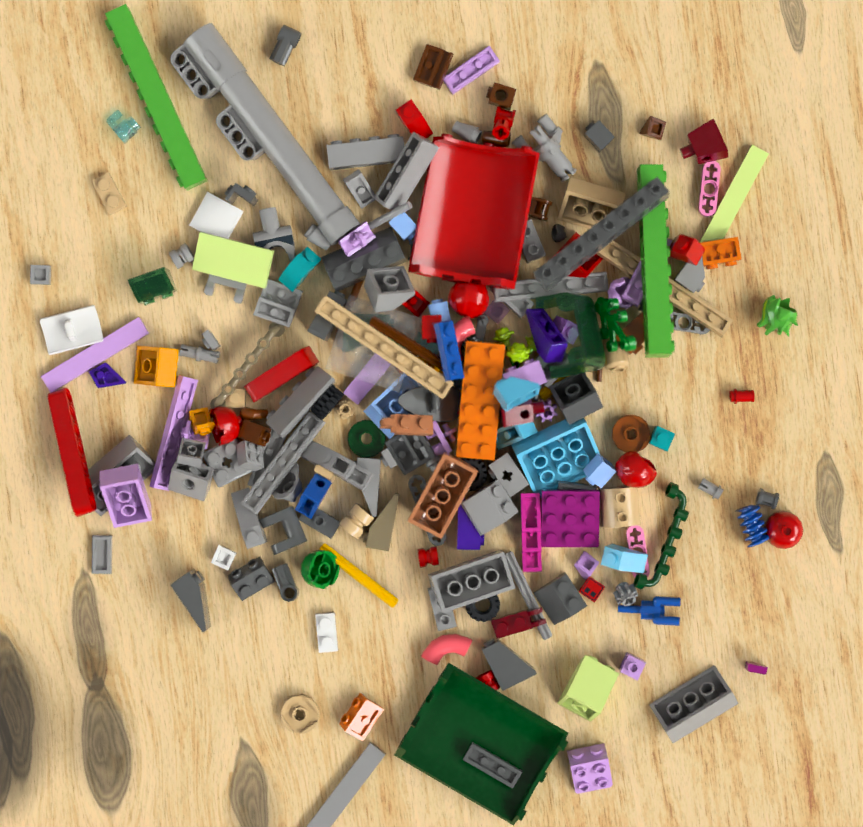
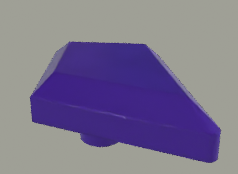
M106 362L89 371L97 388L126 384V381Z

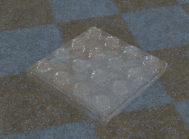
M349 295L345 306L346 310L368 325L371 318L375 316L416 342L422 318L397 310L375 312L371 302ZM338 328L325 369L399 392L405 373ZM395 342L397 345H399L400 347H402L403 349L412 354L410 350Z

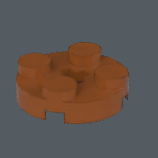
M626 415L618 419L612 429V440L616 447L623 452H639L648 445L651 438L648 423L636 415ZM634 429L636 437L628 439L626 431Z

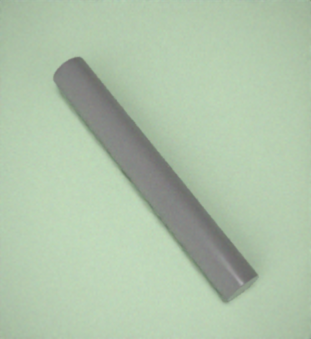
M408 201L369 222L370 230L411 209V202Z

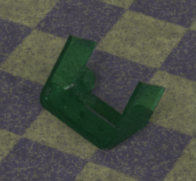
M569 292L535 298L536 309L558 307L563 312L574 310L581 346L574 347L568 352L569 364L550 367V379L602 369L606 363V356L592 298Z

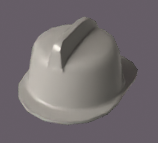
M297 462L273 492L274 498L290 502L296 501L297 496H299L303 489L302 482L299 479V465Z

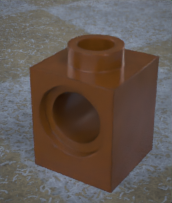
M494 82L493 87L489 86L486 98H489L488 104L511 110L516 89ZM502 91L505 93L506 98L498 100L495 94Z
M244 419L238 437L265 447L266 443L270 440L272 429Z

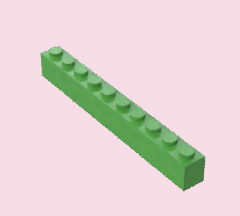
M124 4L105 13L107 28L109 31L113 30L115 37H113V41L116 47L121 48L123 52L120 55L125 66L129 65L131 72H129V76L132 82H136L139 87L136 91L140 100H145L147 106L144 109L148 117H152L155 122L152 125L156 135H161L163 141L160 144L164 152H168L171 157L168 161L172 170L176 169L179 175L176 179L180 187L190 190L207 182L205 173L129 7Z
M640 164L637 168V192L656 177L663 184L666 182L667 174L666 171H663V164ZM665 201L639 220L645 358H668L675 350V342L671 338V333L674 331V323L670 318V314L673 313V304L670 302L669 297L672 294V284L669 283L671 265L668 264L670 246L667 245L669 227H666L668 208H665Z

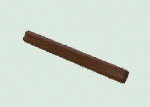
M373 316L371 318L370 326L443 371L439 356L377 317Z

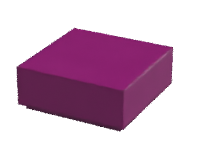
M747 661L745 664V669L749 672L767 674L768 667L765 665Z

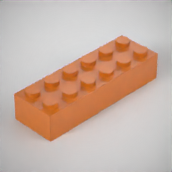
M465 341L464 378H462L456 457L495 460L500 403L493 394L495 384L502 379L504 343Z

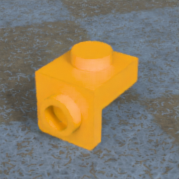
M208 407L188 412L194 435L200 434L203 436L213 431L215 423L211 421Z

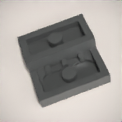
M396 435L385 442L404 476L436 457L424 436Z

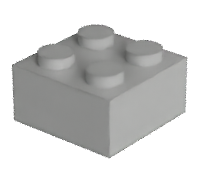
M182 438L177 463L200 468L206 443Z
M246 440L236 444L239 467L255 472L264 468L262 446Z

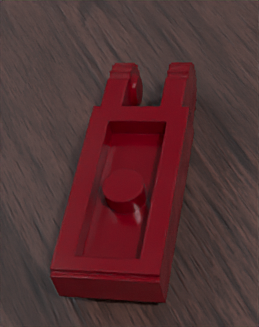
M542 607L531 610L526 609L492 619L491 623L496 638L499 639L530 630L547 623L546 618L532 621L530 617L540 614L543 611Z

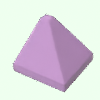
M584 551L574 566L582 578L586 580L600 562Z

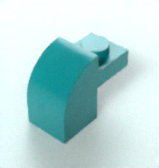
M306 247L290 262L278 280L293 292L320 263L321 258L310 248Z

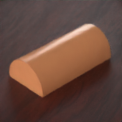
M444 452L407 521L442 539L478 470L464 460Z

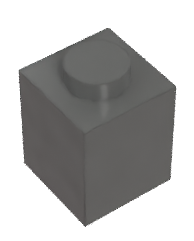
M600 120L596 123L592 121L585 128L587 132L584 134V137L598 152H601L615 137Z

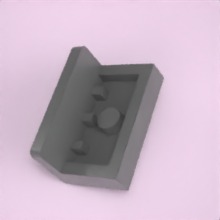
M235 183L234 186L230 185L225 192V200L230 204H233L238 196L253 206L258 202V199L255 197V191L246 185L243 188Z
M261 557L250 560L246 565L233 570L228 575L230 585L242 601L275 582Z

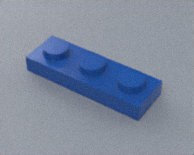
M453 321L434 324L445 381L464 378Z

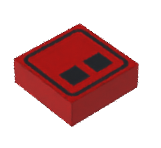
M589 577L578 592L595 603L605 586Z

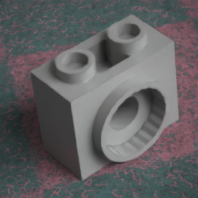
M176 459L171 469L168 490L205 501L211 486L214 468L206 466L203 462L200 468L179 464Z

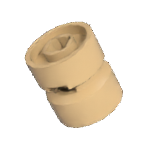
M356 503L349 511L350 516H345L339 525L353 537L359 539L365 531L364 526L369 527L375 518Z

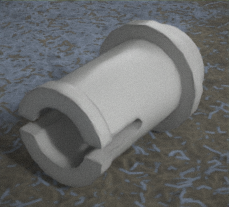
M703 478L698 489L713 496L712 499H719L724 490L720 485L718 487Z

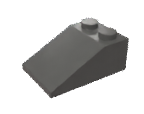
M193 569L170 586L204 633L211 627L206 587L203 582L205 578L199 570L196 572Z

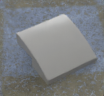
M268 279L267 286L262 290L253 315L290 328L303 291L295 289L292 292L284 284Z

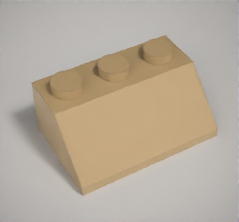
M570 177L557 220L590 229L624 202L626 193Z

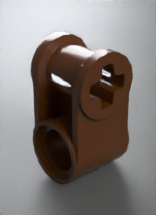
M532 197L528 216L548 221L547 214L553 202Z

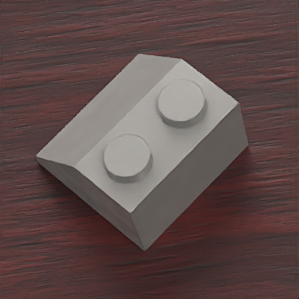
M404 266L367 269L364 288L375 312L393 311L415 295V290Z
M499 480L486 484L461 503L480 536L503 524L518 513L517 508Z

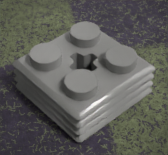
M238 438L228 444L218 445L203 454L207 466L214 468L213 478L218 487H222L252 472V470L238 466L236 444L240 443ZM225 457H227V459H232V462L230 463V468L227 465H223V462H225Z

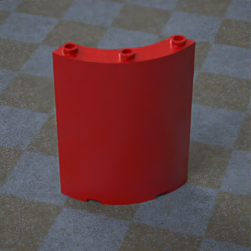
M441 134V136L433 137L432 142L439 149L427 168L408 272L430 278L435 276L442 278L444 281L454 283L482 284L485 287L486 285H491L497 289H515L540 153L533 151V148L530 146L503 148L494 147V144L491 143L480 145L454 139L450 134Z

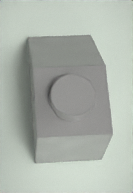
M702 257L697 266L685 263L674 279L675 282L692 293L695 291L699 292L705 284L703 282L705 273Z

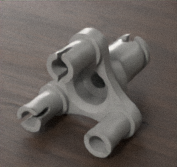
M546 113L537 122L548 134L546 135L540 125L536 126L535 130L532 129L530 131V134L539 143L538 146L533 148V151L539 152L538 161H545L557 177L561 178V182L569 179L564 170L569 175H573L577 170L572 167V163L560 150L562 129L556 126ZM522 135L512 142L516 148L529 146Z

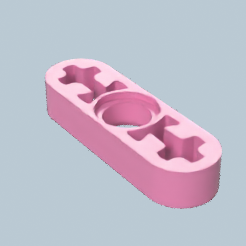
M716 161L708 162L702 168L698 212L704 217H709L716 211L721 171L720 165ZM710 165H713V168L716 169V172L712 174V179L716 178V182L713 180L705 181V177L709 178L710 172L706 171V168H709ZM708 183L712 184L715 188L712 194H707L704 191V186ZM703 196L706 198L714 197V200H709V206L712 207V210H709L708 213H705V209H702V206H705L707 199L703 200Z
M638 525L629 526L626 530L628 548L633 550L636 547H640L643 553L647 554L643 529ZM633 528H636V531H640V534L637 535V541L642 540V544H633L631 546V542H635L634 537L630 536ZM648 557L645 566L646 572L643 573L647 575V578L650 574ZM632 572L634 578L636 577L637 573Z

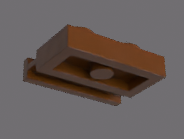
M426 44L413 80L440 90L454 54Z

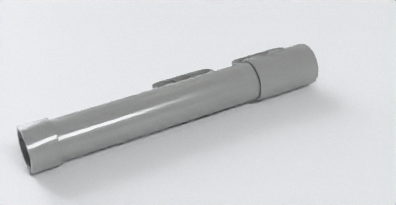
M209 23L192 33L185 40L184 44L171 54L170 61L197 98L210 99L218 92L222 93L230 105L217 116L216 124L239 156L247 161L256 160L266 153L318 223V228L331 245L338 243L337 240L360 225L359 221L348 206H344L246 73V68L215 26ZM180 55H183L185 58L183 64L179 63ZM192 70L196 72V77L193 80L190 77ZM204 85L207 87L206 95H203L201 92ZM226 116L230 118V124L228 126H226L224 123V118ZM238 131L242 135V138L239 142L235 138V135ZM248 147H251L253 149V155L251 157L247 155Z

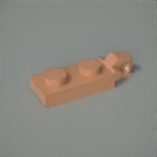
M393 414L390 415V418H382L380 420V428L391 429V433H394V435L432 436L433 415Z

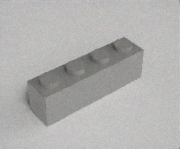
M413 132L374 199L390 210L406 203L439 147L429 139Z
M391 134L385 139H380V136L369 137L367 141H361L360 138L350 139V143L332 141L331 145H327L329 169L339 170L395 163L404 148V139L399 137V134Z

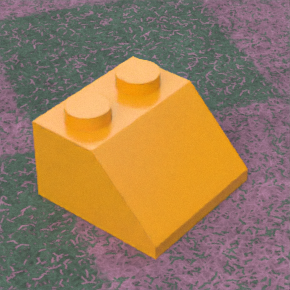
M137 346L134 384L175 388L179 349Z

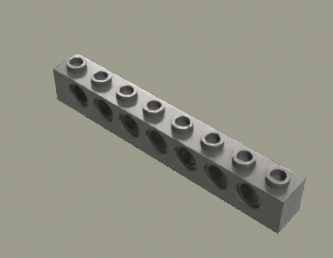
M656 177L534 272V278L546 292L669 198V190Z

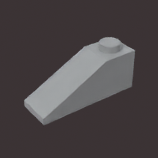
M358 457L357 461L354 462L374 475L362 493L372 517H377L381 459Z
M250 488L231 493L247 549L268 542L260 523L259 515L254 514L240 503Z

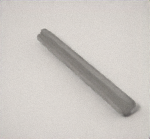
M513 552L505 553L509 569L528 609L538 608L539 606ZM542 612L532 615L534 621L541 618L544 619ZM547 623L537 626L543 640L552 637Z

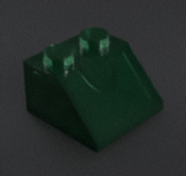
M165 267L128 279V283L138 303H144L145 306L155 303V299L162 297V299L170 298L177 291L171 272Z

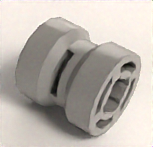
M186 243L181 245L180 249L169 252L177 269L183 267L186 262L194 261V256Z

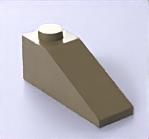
M395 493L371 525L369 531H365L363 542L367 543V548L389 551L399 498L398 493Z

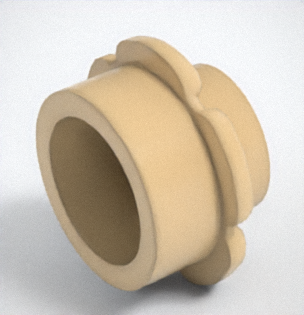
M342 400L336 407V413L341 418L347 419L349 416H353L355 412L354 404L351 401Z

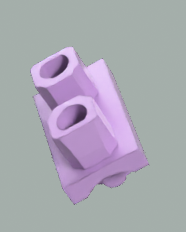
M364 221L337 241L346 256L350 257L374 240L376 236L370 230L367 221Z
M433 422V435L426 436V438L429 440L437 435L441 441L432 446L436 456L452 451L445 437L448 436L451 442L455 441L453 433L457 431L456 427L450 430L448 424H444L442 427L446 433L443 434L437 422Z

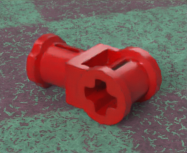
M497 106L492 134L496 139L504 140L508 138L516 110L508 111Z

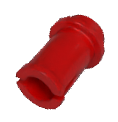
M737 389L730 391L729 399L734 404H737V402H754L755 395L753 390L737 391Z

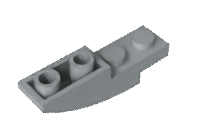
M314 441L309 444L300 456L314 465L326 468L333 472L335 476L363 492L374 476L373 473L360 467L352 460Z

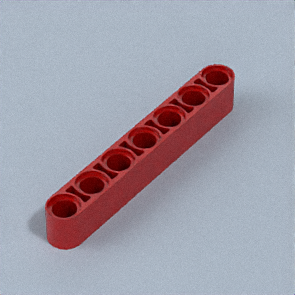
M63 388L48 393L47 397L72 510L76 517L95 512L97 506L73 399L69 389Z

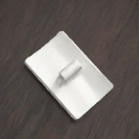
M94 305L40 319L49 355L88 346L104 340Z

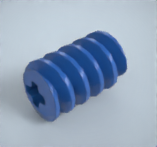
M750 505L735 510V512H742L737 518L744 519L740 526H746L742 533L749 534L745 541H751V544L747 547L760 545L770 538L764 534L767 528L761 527L765 521L758 520L762 517V513H756L760 509L758 505Z

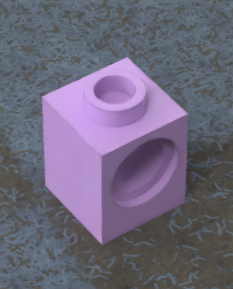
M626 652L619 671L638 680L646 662Z

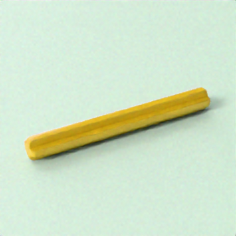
M326 543L320 547L319 550L332 552L337 557L335 562L343 571L390 607H395L398 603V599Z

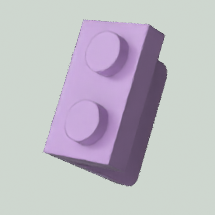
M604 743L567 751L574 789L577 794L609 788L613 785Z

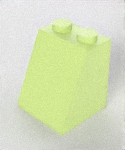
M585 655L578 663L557 704L591 722L602 712L619 673L612 666L603 665L595 657Z

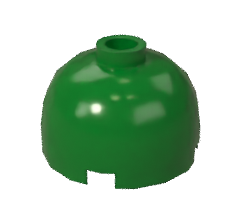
M325 550L310 552L301 563L300 569L304 581L312 587L326 589L329 585H333L338 578L340 570L339 565L335 562L337 557L332 552Z

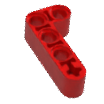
M307 346L246 384L244 388L253 403H255L300 373L318 364L319 360L311 347Z

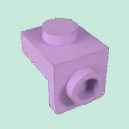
M187 420L186 427H182L181 438L205 442V449H207L210 434L203 436L200 434L194 435L191 421Z

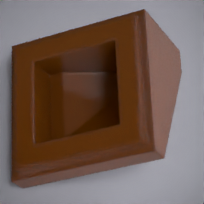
M650 116L639 134L661 140L666 122Z

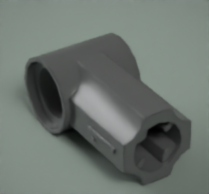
M283 25L269 59L285 66L293 48H296L302 33Z
M288 563L273 568L272 572L282 599L287 602L296 600L299 596V589L295 584ZM288 587L292 588L295 592L293 598H288L285 595V590Z

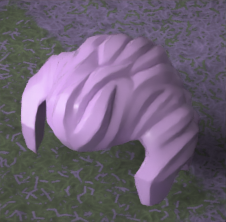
M628 277L613 280L607 292L608 299L617 298L619 307L626 309L633 306L621 299L630 281Z

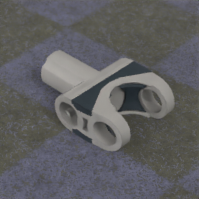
M276 207L259 210L263 231L253 233L255 246L270 250L274 247H282L285 249L291 262L295 258V242L291 225L280 227Z

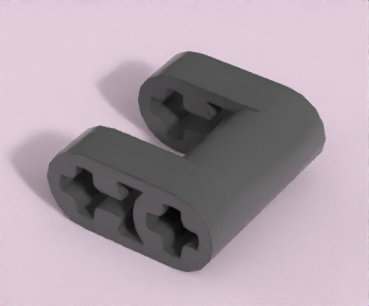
M293 506L260 519L263 528L281 521L288 539L270 546L274 555L307 542Z

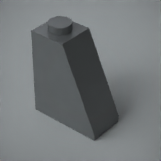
M337 290L334 293L329 291L327 297L343 308L348 301L344 299L345 294ZM317 313L307 332L328 341L335 325Z
M493 638L483 643L482 651L502 691L537 674L533 666L499 639L495 641Z

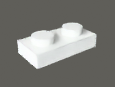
M335 612L315 614L319 653L338 651Z

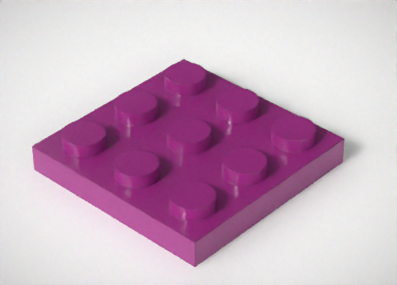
M542 490L541 547H599L600 490Z

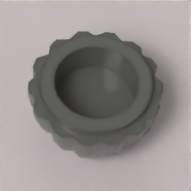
M555 224L552 228V239L554 242H561L567 238L565 227Z

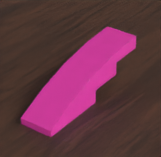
M521 493L523 572H542L540 493Z

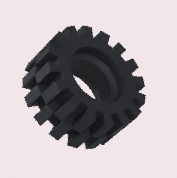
M332 385L318 399L310 411L323 420L345 394Z
M462 458V460L478 470L477 478L473 480L468 491H475L481 488L487 478L486 466L480 459Z
M494 595L487 598L490 601V607L484 612L476 609L475 602L466 605L467 613L478 622L490 621L499 612V597Z

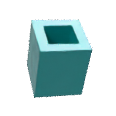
M655 426L648 444L668 452L675 433Z

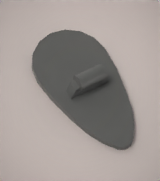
M422 386L403 393L398 398V404L411 414L433 415V421L450 422L459 417L457 412L460 409L461 393L452 386L444 399Z

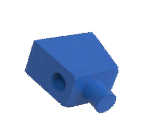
M315 474L304 490L295 510L312 519L332 484L331 481L319 474Z

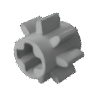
M628 582L618 584L616 591L613 592L617 603H622L624 606L632 605L636 601L635 597L638 596L636 588L633 584L629 585Z

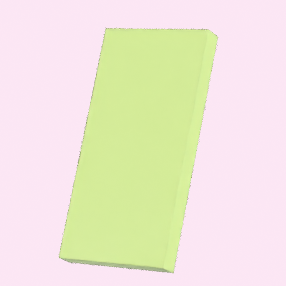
M200 232L192 270L266 288L274 250Z

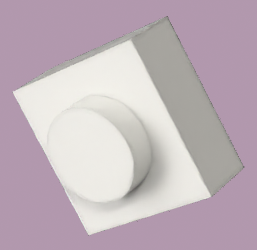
M218 545L211 563L229 570L236 552Z

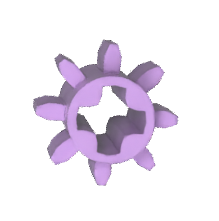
M548 398L543 403L544 409L548 407L550 411H546L545 414H535L536 417L541 416V422H544L545 419H549L552 422V417L554 415L558 416L557 412L554 411L557 405H551V399Z

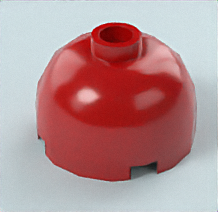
M229 407L211 408L209 414L215 423L212 431L215 442L221 446L234 441L238 437L240 427L242 426L240 415L237 416L235 411Z
M788 511L774 512L768 517L764 525L767 528L765 535L770 537L767 541L776 548H792L800 542L803 536L802 522L795 514Z

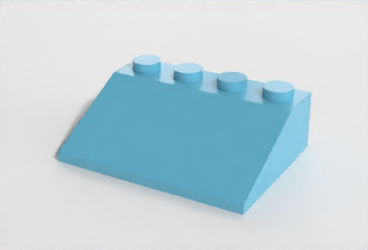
M584 418L570 425L564 419L511 444L533 493H540V498H542V490H557L558 480L576 482L587 477L583 469L598 453L600 454Z

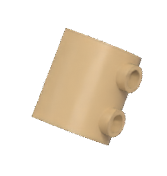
M618 487L599 489L603 528L641 525L638 488Z

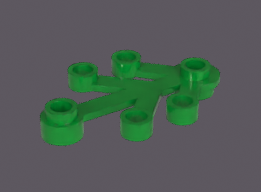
M599 297L594 305L595 311L600 315L601 328L598 330L599 339L610 338L606 343L607 351L615 352L618 349L616 333L620 339V348L625 351H634L637 345L635 337L633 335L626 336L616 322H626L628 319L627 312L621 310L617 311L616 314H611V310L619 308L618 299Z

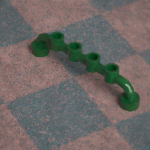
M673 482L668 484L665 496L671 499L678 497L679 504L674 511L673 522L668 528L667 539L661 548V556L655 565L653 578L648 580L647 575L638 573L634 579L633 586L641 590L644 587L655 586L659 583L662 575L667 576L669 573L670 565L666 564L668 557H674L676 553V547L672 546L674 539L679 540L683 532L679 528L680 522H685L689 515V511L685 510L686 496L679 490V485Z

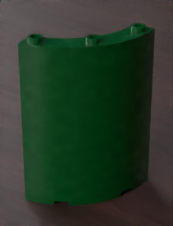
M448 663L439 676L436 685L432 687L411 723L412 726H410L407 734L404 735L394 756L514 825L518 820L522 821L527 812L524 809L538 783L544 781L547 775L545 771L560 750L563 752L568 744L566 738L569 733ZM472 742L522 770V774L513 789L463 760Z

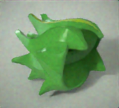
M772 295L765 300L762 319L757 323V327L766 325L765 335L777 330V334L781 335L782 331H784L789 337L791 325L798 326L796 320L797 311L789 307L790 298L781 300V298L776 299L775 295Z

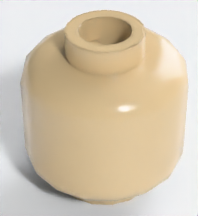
M619 344L617 351L608 352L606 349L602 353L604 366L611 373L623 372L629 365L628 353L622 350Z

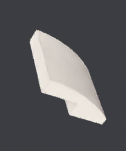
M207 192L189 226L200 232L229 239L244 211Z

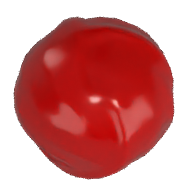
M456 283L449 292L448 301L451 308L462 317L469 316L470 319L481 316L487 310L489 296L485 285Z
M635 451L624 453L615 463V470L619 480L628 487H646L654 481L657 475L654 464Z

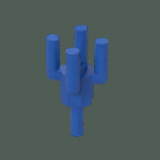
M656 596L653 598V601L642 600L641 606L618 605V612L640 613L641 619L652 620L656 625L680 626V617L664 616L665 606L680 607L681 599L679 597Z

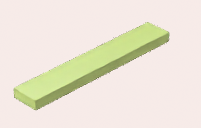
M751 145L699 243L724 239L769 153Z

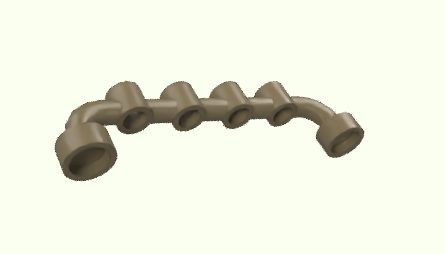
M275 322L270 324L267 334L264 338H260L257 341V347L253 352L246 355V361L240 368L234 371V376L230 382L222 386L220 395L212 399L210 403L211 408L225 407V399L234 393L235 386L246 377V372L249 368L257 363L259 355L264 349L269 347L272 338L283 335L285 331L283 325ZM262 340H265L267 342V345L265 347H261L260 342ZM251 355L255 357V361L252 363L248 360ZM239 370L243 372V376L241 378L237 377V372ZM226 386L231 387L230 393L225 391Z

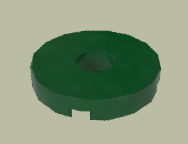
M362 420L351 427L348 432L347 441L349 448L354 454L369 458L376 456L382 451L386 436L372 420ZM368 433L372 436L370 444H364L361 441L363 434Z

